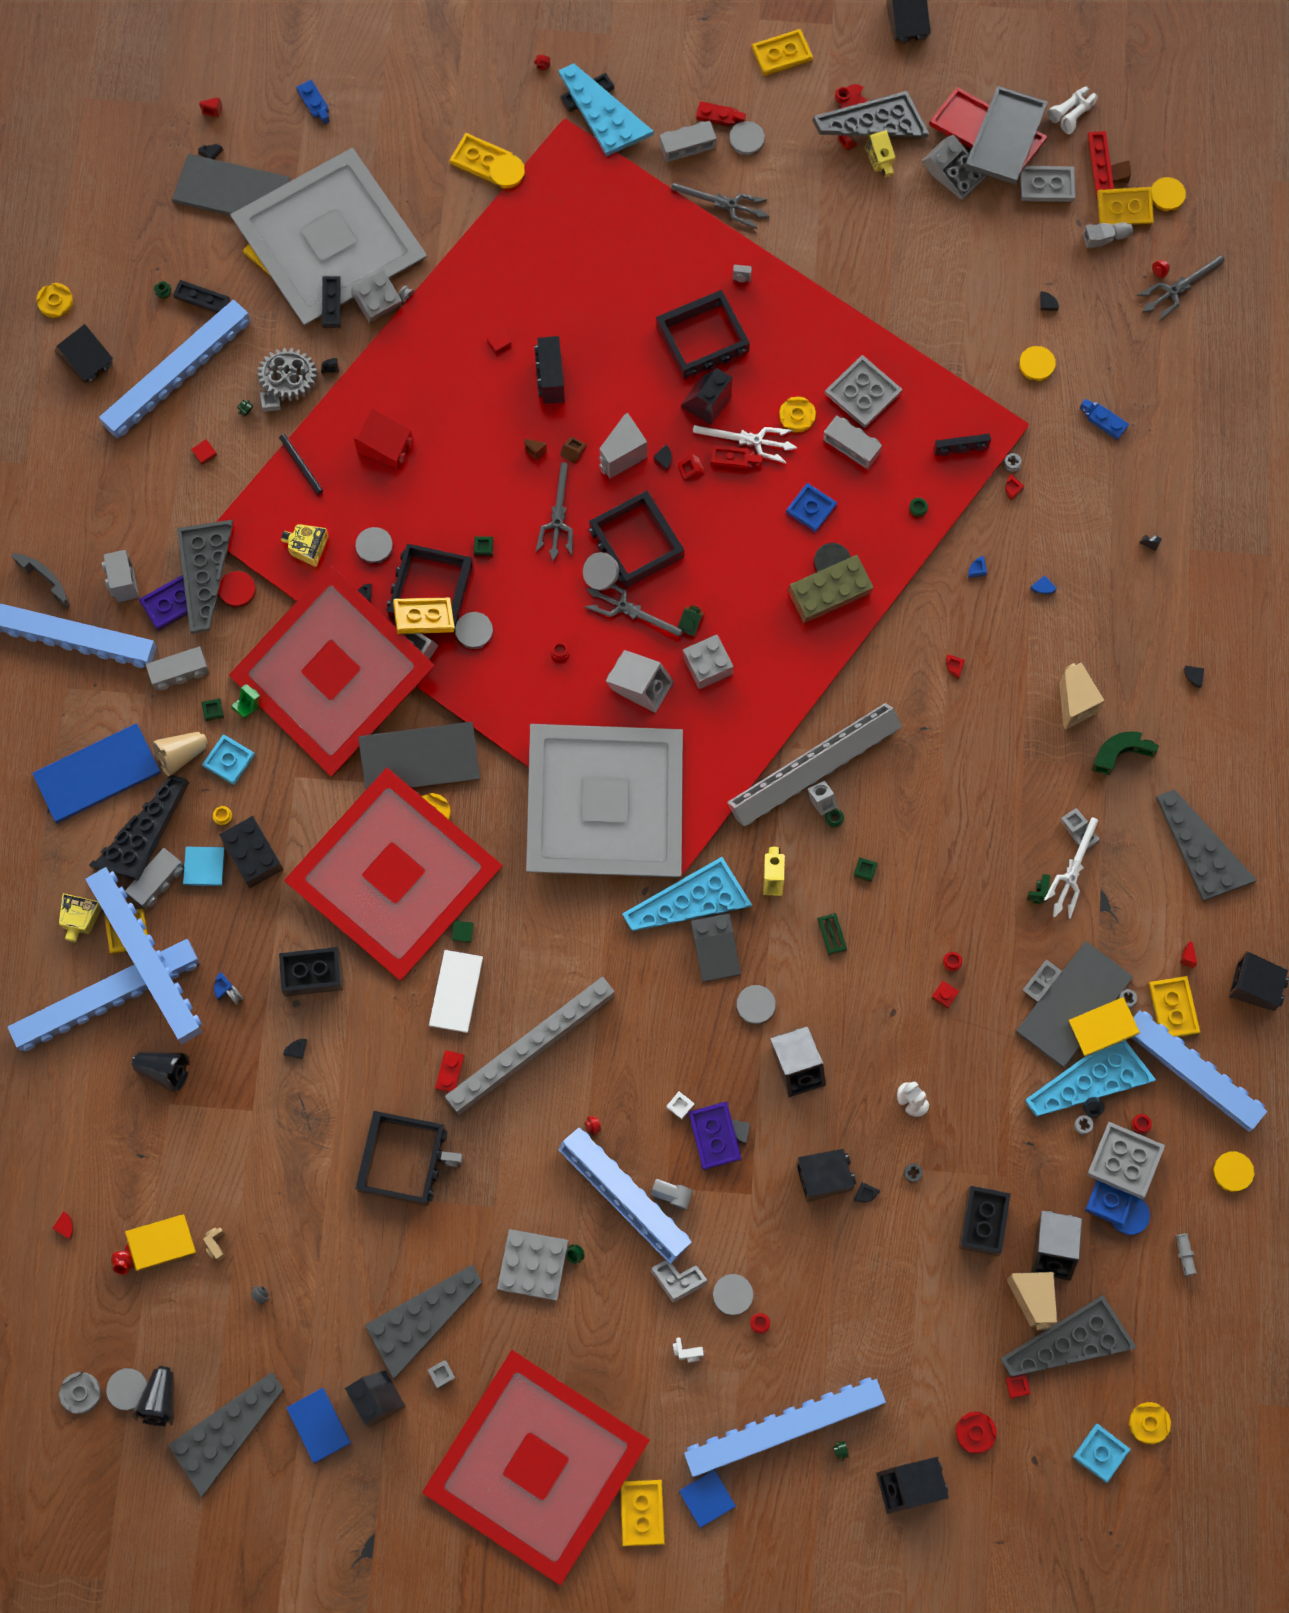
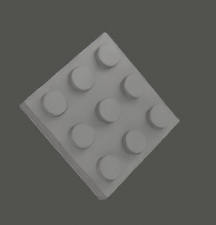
M862 355L825 390V395L862 427L866 428L902 393L903 389Z
M1108 1122L1087 1176L1144 1200L1165 1145Z
M509 1229L497 1290L557 1301L568 1240Z

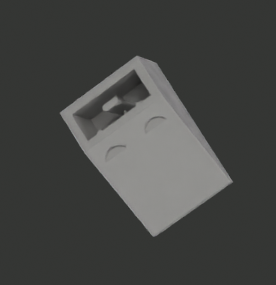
M955 135L943 139L921 161L934 178L961 200L986 177L984 174L965 168L969 154Z

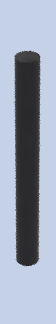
M282 434L279 437L280 441L316 494H322L323 489L287 436Z

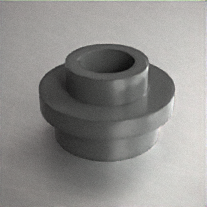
M254 1286L250 1295L257 1303L262 1305L270 1300L269 1292L263 1286Z

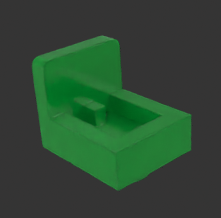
M246 684L241 687L239 700L233 703L231 708L242 718H246L258 710L260 695L255 689Z

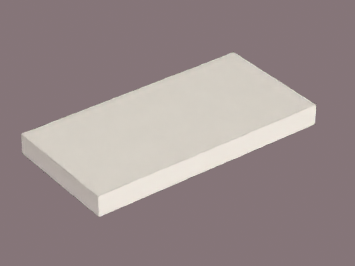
M444 950L429 1023L430 1027L468 1033L483 956Z

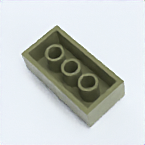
M855 555L790 584L787 591L803 623H806L870 594L874 587L858 555Z

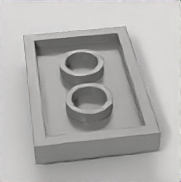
M1026 166L1020 174L1021 201L1074 202V167Z

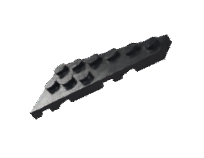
M171 775L155 792L156 796L149 803L146 802L142 806L143 810L129 820L114 837L115 841L108 848L105 847L101 851L102 855L96 861L93 860L89 866L99 871L106 867L109 873L113 871L115 875L139 881L187 789L189 781L185 778Z

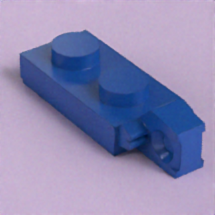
M312 79L297 86L296 90L311 115L315 118L319 117L324 125L329 123L328 105Z
M1086 398L1081 403L1080 409L1086 412L1085 416L1088 417V421L1116 440L1128 428L1129 423L1097 402L1093 404V402Z

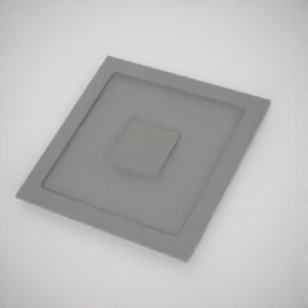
M353 147L230 214L304 326L322 317V276H341V305L354 299L351 293L353 285L381 270H384L388 278H391L427 258V254Z
M530 724L526 872L681 877L683 729Z

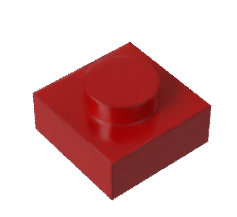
M942 981L931 998L944 1007L949 1008L959 991Z

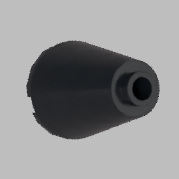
M139 1052L132 1059L134 1071L172 1092L180 1090L188 1077L189 1072L186 1071V1065L190 1066V1061L185 1053Z
M159 1366L158 1369L153 1370L133 1412L135 1420H138L139 1417L143 1419L144 1424L163 1427L166 1426V1422H169L170 1426L173 1425L174 1373L170 1371L169 1367Z

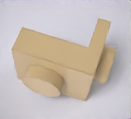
M222 1228L211 1229L206 1233L207 1237L203 1239L208 1246L205 1250L211 1259L216 1258L218 1261L226 1257L215 1241L225 1234Z

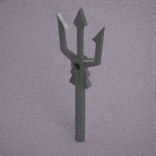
M673 183L671 190L715 203L714 208L722 207V209L729 210L732 220L757 230L758 228L750 219L744 220L737 217L735 208L755 214L758 218L770 217L761 209L757 211L737 204L741 198L752 200L755 204L767 201V199L742 193L734 199H729L720 193L714 196Z
M1220 255L1186 279L1181 276L1174 285L1169 286L1159 282L1137 294L1136 296H1149L1150 292L1159 287L1167 291L1166 294L1153 303H1147L1142 313L1153 311L1156 305L1168 297H1172L1175 304L1162 311L1159 320L1161 321L1180 305L1178 294L1184 293L1185 290H1190L1191 283L1225 261L1224 257Z
M561 463L556 506L551 507L553 512L551 514L552 522L541 526L535 551L537 553L544 545L542 541L545 530L554 528L553 546L550 550L553 562L559 553L557 550L559 529L568 532L566 548L571 556L573 551V529L562 523L567 508L563 507L568 469L567 463Z
M614 583L610 588L622 593L620 601L599 593L598 589L586 588L594 598L599 597L617 607L611 612L598 608V605L585 606L584 608L608 617H613L622 612L626 616L629 615L633 620L638 617L679 637L683 632L682 629L641 611V605L628 603L627 591Z

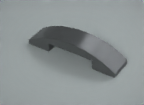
M16 553L11 555L14 562L27 574L34 569L54 586L51 589L54 597L66 608L70 607L69 599L61 583L46 566L25 555Z

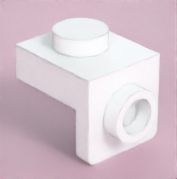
M676 1338V1343H673L674 1356H678L679 1360L687 1359L688 1363L700 1361L699 1357H703L702 1347L682 1350L680 1338Z

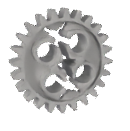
M283 348V352L276 349V354L269 352L270 358L264 356V362L260 361L257 374L259 385L262 386L263 392L268 391V396L274 394V399L280 396L282 401H284L285 397H288L289 401L292 400V397L299 400L298 395L305 397V391L310 393L311 387H315V381H317L315 363H312L311 357L307 358L306 353L300 355V350L294 353L293 348L289 352L285 348ZM278 366V371H277V380H278V381H274V374L276 373V369H275V368ZM297 368H300L301 375H299V382L297 383Z

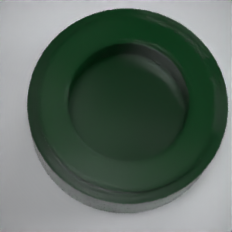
M915 498L910 502L909 512L914 517H923L927 513L928 504L924 499Z

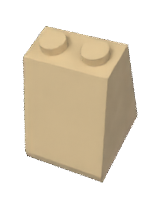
M1082 662L1077 665L1073 663L1065 668L1059 687L1063 725L1066 730L1098 714L1105 700Z
M1053 1272L1012 1273L1007 1278V1283L1030 1327H1036V1330L1052 1328V1325L1057 1323Z

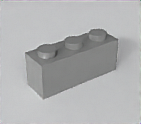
M710 121L699 122L693 126H685L679 130L667 131L659 135V145L666 162L716 148L717 138Z
M836 416L824 431V441L867 469L870 468L881 453L882 445L877 439L870 438L862 429L855 428L845 418Z
M200 646L146 664L155 691L166 690L171 685L184 684L189 679L202 678L210 673Z
M163 848L144 869L139 881L134 880L125 892L132 900L147 910L148 907H152L157 902V897L161 893L168 890L170 882L182 874L184 865L179 859Z

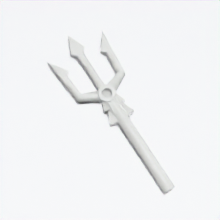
M695 425L693 428V433L739 441V446L745 444L747 446L753 445L758 455H763L764 458L783 463L786 462L778 454L774 456L763 453L761 444L781 447L785 451L797 449L796 446L788 441L780 443L762 439L766 432L779 433L782 436L793 431L789 429L764 427L758 434L754 435L751 432L748 434L744 430L739 434Z
M1091 818L1074 860L1069 859L1067 873L1065 875H1056L1044 899L1047 900L1055 895L1054 890L1059 880L1065 882L1058 903L1054 904L1053 917H1056L1063 909L1062 903L1071 885L1075 891L1071 904L1068 905V916L1071 919L1080 892L1076 884L1077 877L1080 875L1078 872L1084 868L1081 865V861L1098 823L1096 818Z

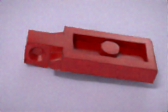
M700 101L696 119L730 127V125L745 122L746 113L739 112L731 107Z
M713 445L711 465L745 469L752 468V466L762 467L763 455H754V452L750 451V449Z

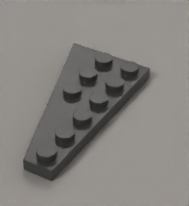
M907 91L816 115L812 119L819 135L870 136L887 130L889 137L927 138L929 135Z
M233 520L177 528L191 634L207 632L211 629L232 533Z
M1175 789L1156 797L1202 902L1257 881Z
M473 1264L365 1325L394 1380L457 1312L462 1304L480 1287L482 1281Z
M1102 1295L1058 1322L1052 1328L1045 1330L1000 1358V1361L1010 1377L1129 1351L1137 1347Z
M273 1372L169 1444L170 1449L201 1497L206 1494L209 1487L216 1481L219 1474L247 1440L265 1413L284 1391V1388Z

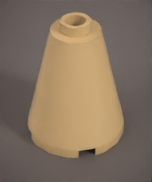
M193 732L155 740L152 743V748L157 761L160 760L162 764L160 766L161 769L169 776L203 752L208 741L204 734Z

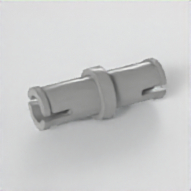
M1187 1233L1175 1236L1179 1249L1178 1259H1181L1184 1276H1193L1197 1272L1193 1260L1195 1255L1194 1251H1191L1189 1235Z

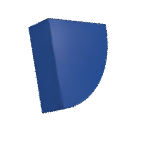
M984 556L977 558L971 564L968 578L987 576Z
M1043 576L1030 587L1035 593L1047 595L1057 591V588L1046 576Z
M222 972L216 977L214 984V993L218 1000L227 994L225 991H230L233 986Z

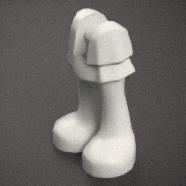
M1085 86L1073 93L1072 97L1063 104L1051 107L1047 112L1048 117L1053 123H1058L1061 120L1062 130L1067 134H1071L1076 129L1077 118L1095 105L1098 96L1093 93L1085 100L1084 97L1089 92V88ZM1074 105L1077 106L1073 111L1065 115V113Z
M906 1082L898 1088L897 1100L900 1105H905L909 1102L905 1109L906 1113L915 1117H921L929 1109V1103L926 1100L927 1096L918 1087V1083Z

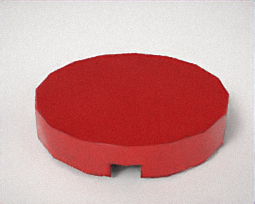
M232 571L221 579L218 593L226 605L238 608V606L248 605L253 600L256 588L252 577L247 573Z
M977 1411L969 1412L960 1418L956 1425L955 1435L960 1447L966 1452L979 1454L986 1452L993 1446L997 1431L993 1420L986 1414Z

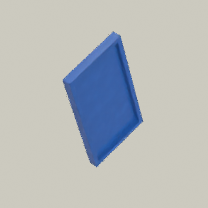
M136 723L32 774L55 822L59 823L161 774V771Z

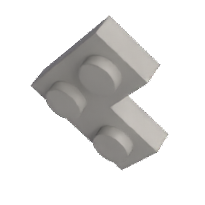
M667 1260L651 1268V1273L673 1303L707 1285L708 1280L697 1265L681 1274Z

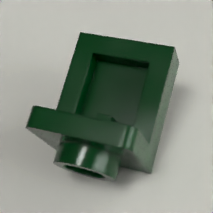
M687 606L684 608L677 628L682 629L684 633L695 636L705 613L697 606Z

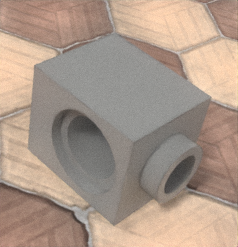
M825 781L808 788L811 803L820 815L838 808L835 794Z

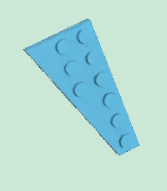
M572 64L558 70L559 76L606 156L654 135V131L577 65Z
M720 857L622 913V916L631 931L634 932L752 907V904L723 857Z
M1126 1040L1084 1057L1025 1099V1103L1034 1115L1038 1117L1085 1103L1091 1097H1105L1155 1082L1156 1079Z

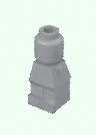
M1126 222L1114 225L1106 223L1086 225L1083 231L1087 249L1102 247L1114 239H1126L1129 235L1133 234L1132 225Z

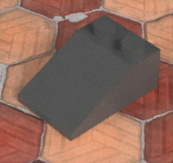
M724 914L691 921V931L702 982L741 975L730 915Z

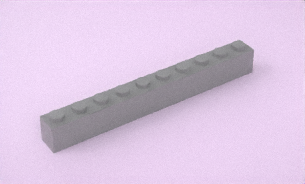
M884 703L728 801L727 803L736 821L743 826L752 824L755 819L769 813L772 808L785 803L791 796L801 793L804 788L815 784L818 779L831 774L837 767L847 764L856 755L864 753L872 745L880 743L883 738L894 734L902 727L894 708Z
M602 976L445 1096L447 1102L458 1116L613 999L615 991Z

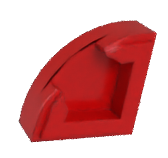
M1010 475L1007 479L1005 490L1007 496L1012 501L1024 489V485L1013 475Z
M947 654L946 667L950 674L959 679L965 660Z
M63 1211L52 1229L71 1239L73 1235L71 1217Z

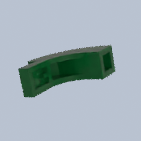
M1130 731L1116 734L1101 746L1091 770L1110 775L1113 771L1115 760L1119 755L1126 752H1134L1154 758L1158 752L1159 745L1151 740H1141V732Z

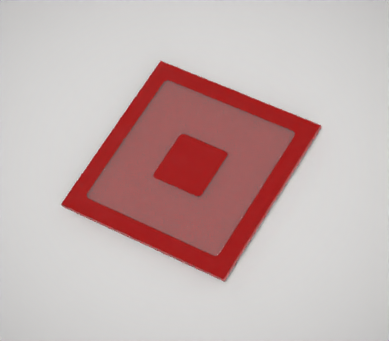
M330 565L234 668L229 676L240 687L247 684L252 689H255L260 695L258 705L333 777L360 748L358 736L372 735L436 665L403 634H397V628Z
M386 768L283 881L401 981L503 865L390 769Z
M511 1350L422 1493L561 1586L650 1439L514 1350Z

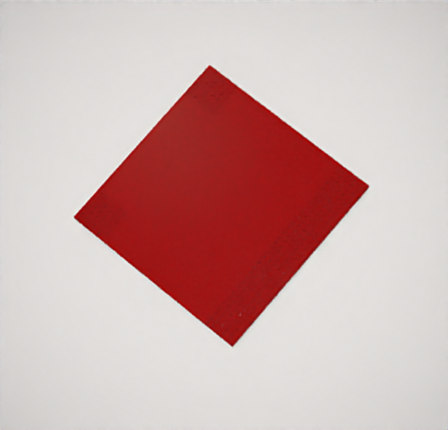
M563 119L524 164L525 176L521 183L513 188L502 189L288 438L323 489V493L320 495L316 494L285 446L282 445L216 522L233 520L234 523L227 552L295 601L332 565L357 590L362 585L371 583V604L395 627V619L389 618L388 611H386L387 602L392 598L391 587L397 581L396 570L398 566H401V553L406 549L407 544L472 557L473 568L459 619L471 612L484 614L492 623V638L489 643L480 649H469L458 641L456 631L421 633L435 642L438 647L429 659L436 666L416 688L462 721H473V728L528 768L530 724L683 729L681 876H683L732 813L727 802L751 788L1025 433L1029 424L677 191L671 190V187L621 154L615 152L606 156L595 137L569 120ZM734 265L751 266V281L738 282L733 280ZM722 290L750 342L749 352L744 353L741 357L732 358L725 364L720 363L711 370L701 371L694 377L692 375L683 379L656 327V317ZM722 306L668 327L686 364L740 342ZM503 329L512 345L496 354L487 341V336ZM559 336L565 402L543 404V397L539 398L534 345H538L537 338ZM862 355L903 389L902 393L866 428L862 427L825 395V390ZM718 368L733 377L732 394L730 400L712 425L682 408L681 404L702 376ZM791 397H803L814 405L816 417L814 424L808 430L798 433L789 432L782 436L779 433L766 432L762 438L763 440L780 443L788 441L797 447V449L785 451L781 447L761 444L763 453L774 456L778 454L786 463L763 457L762 467L752 466V468L745 469L711 465L713 445L746 448L754 452V455H758L753 445L747 446L745 444L739 446V441L693 433L694 425L739 434L744 430L748 434L751 432L754 435L758 434L764 427L786 429L780 422L779 417L780 408L783 403ZM368 407L377 410L412 432V437L414 438L413 445L410 449H407L405 453L406 459L403 464H400L398 469L357 454L354 436ZM628 413L647 441V458L609 479L607 474H603L599 468V449L622 417ZM836 416L845 418L852 426L862 429L867 436L877 439L882 445L880 455L869 469L823 440L824 431ZM990 433V446L983 451L954 452L946 456L934 454L933 448L936 440ZM570 437L587 444L576 463L560 455L563 444ZM530 439L545 443L547 445V452L538 460L525 450L524 440ZM665 445L670 448L672 453V461L668 470H665L653 459V456ZM691 455L697 456L705 473L684 480L678 463ZM561 463H567L568 469L563 504L567 511L562 523L573 529V551L571 556L566 548L568 532L559 529L557 543L559 553L553 562L550 550L553 546L554 528L545 530L542 541L544 545L537 553L535 551L541 526L552 522L551 514L553 512L551 507L556 506ZM807 483L837 502L835 509L816 533L786 513V509ZM646 490L649 492L684 548V557L627 588L618 580L614 584L627 591L628 603L641 605V611L675 627L679 625L684 608L691 605L701 608V611L705 614L701 619L695 636L682 632L679 637L638 617L633 620L629 615L626 616L622 612L613 617H608L584 608L585 606L598 605V608L611 612L617 607L599 597L594 598L586 590V588H593L587 585L584 580V564L591 555L600 552L596 538L592 539L588 531L590 520ZM915 498H922L928 504L927 513L923 517H914L909 512L910 502ZM643 504L599 527L628 574L672 551ZM298 524L327 529L329 537L317 567L289 553V544L281 541L283 531L293 533ZM372 527L387 531L391 536L393 544L392 553L389 558L378 564H370L361 560L355 546L359 534L365 529ZM474 536L493 537V556H474ZM827 543L843 545L851 557L858 555L874 587L872 592L803 623L787 591L789 585L817 573L814 567V557L822 545ZM412 557L401 599L450 598L452 605L462 567ZM613 588L599 590V593L616 601L621 600L622 593ZM718 635L734 666L733 675L698 689L683 659V649ZM563 642L568 645L570 653L565 660L558 661L552 657L551 647L555 643ZM624 650L661 662L673 679L674 683L656 713L616 693L607 684L608 675L613 670Z

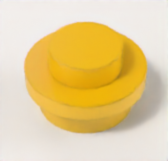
M220 806L214 810L213 819L218 825H226L232 820V812L228 807Z

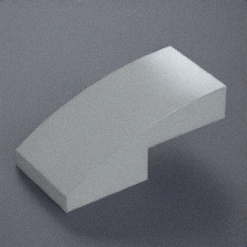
M1075 808L1062 817L1061 821L1077 845L1080 846L1088 827V821ZM1093 833L1086 851L1099 843L1100 839L1095 833Z
M1046 959L1024 987L1023 991L1039 1002L1062 971Z

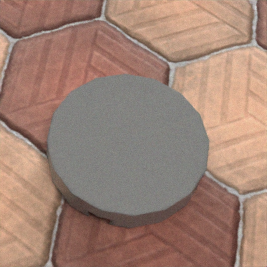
M745 121L738 123L732 128L729 142L735 152L741 155H752L763 147L765 135L763 129L758 124Z
M372 527L365 529L356 539L357 554L361 560L367 563H382L392 553L393 544L391 536L381 528Z
M599 552L591 555L586 560L583 567V577L591 588L598 590L609 589L618 579L619 566L610 554Z
M478 612L463 615L457 621L455 628L458 641L469 649L484 647L485 644L489 643L493 635L491 621L487 616Z
M761 985L746 987L740 992L737 999L739 1016L750 1024L767 1022L775 1011V998L773 994Z
M725 1275L714 1286V1303L724 1314H742L752 1303V1286L741 1275Z
M125 1368L117 1371L107 1383L106 1393L108 1400L118 1409H135L147 1385V1379L135 1369Z
M76 1372L69 1375L63 1381L59 1391L61 1404L66 1410L75 1414H84L91 1411L97 1406L101 1398V1387L98 1380L84 1372Z

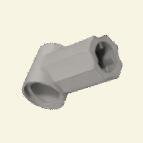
M656 1179L651 1192V1196L669 1202L670 1205L682 1210H687L693 1194V1190L682 1185L675 1186Z

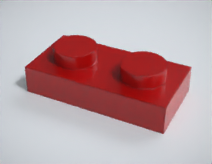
M445 1050L435 1086L436 1090L450 1093L457 1087L465 1057L464 1054Z

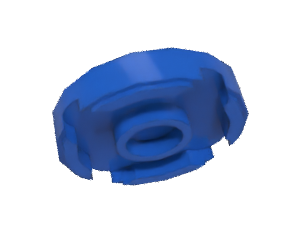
M1134 1196L1124 1226L1120 1227L1113 1223L1111 1224L1115 1230L1124 1235H1137L1149 1223V1208L1142 1199Z

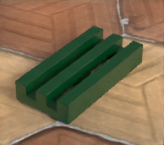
M833 913L817 918L828 956L841 951H847L837 914ZM832 918L841 943V947H838L835 939V935L830 922V919ZM823 921H826L834 949L830 947Z

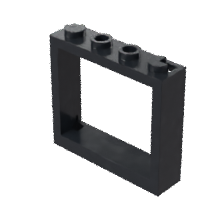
M722 290L656 317V327L683 379L692 375L694 377L701 371L711 370L720 363L725 364L732 358L741 357L744 353L749 352L750 342ZM722 306L740 342L686 364L668 327Z
M647 490L589 521L588 531L592 539L596 538L600 552L610 554L617 561L619 566L617 580L623 583L626 588L684 557V548ZM643 504L672 551L628 574L599 527Z
M407 544L406 549L401 553V566H398L396 570L397 581L391 587L392 598L387 602L386 611H388L389 618L395 619L393 600L401 599L412 557L462 567L451 605L454 628H456L473 568L472 557Z
M373 1111L355 1188L357 1192L428 1206V1202L432 1201L434 1196V1189H432L433 1181H437L439 1170L436 1167L437 1162H441V1154L443 1150H440L442 1142H446L448 1131H445V1126L443 1124ZM382 1122L437 1132L423 1197L367 1186Z

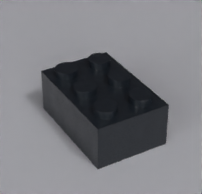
M559 336L537 338L538 345H534L539 398L543 397V404L565 402Z
M254 816L219 834L249 888L283 870Z
M338 947L279 953L281 990L285 997L343 990L341 954Z
M975 1186L969 1187L958 1249L999 1256L1002 1253L1011 1193Z

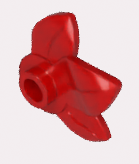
M858 84L840 87L834 95L841 109L868 102L861 95L863 86Z

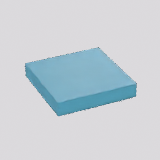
M223 734L202 766L235 786L256 754Z
M186 847L184 886H223L225 848Z
M1096 1423L1073 1455V1458L1105 1483H1108L1131 1449Z

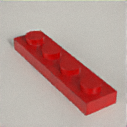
M1106 131L1088 132L1087 135L1096 198L1098 190L1114 189Z

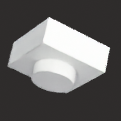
M678 1092L666 1108L682 1120L694 1106V1103L681 1092Z

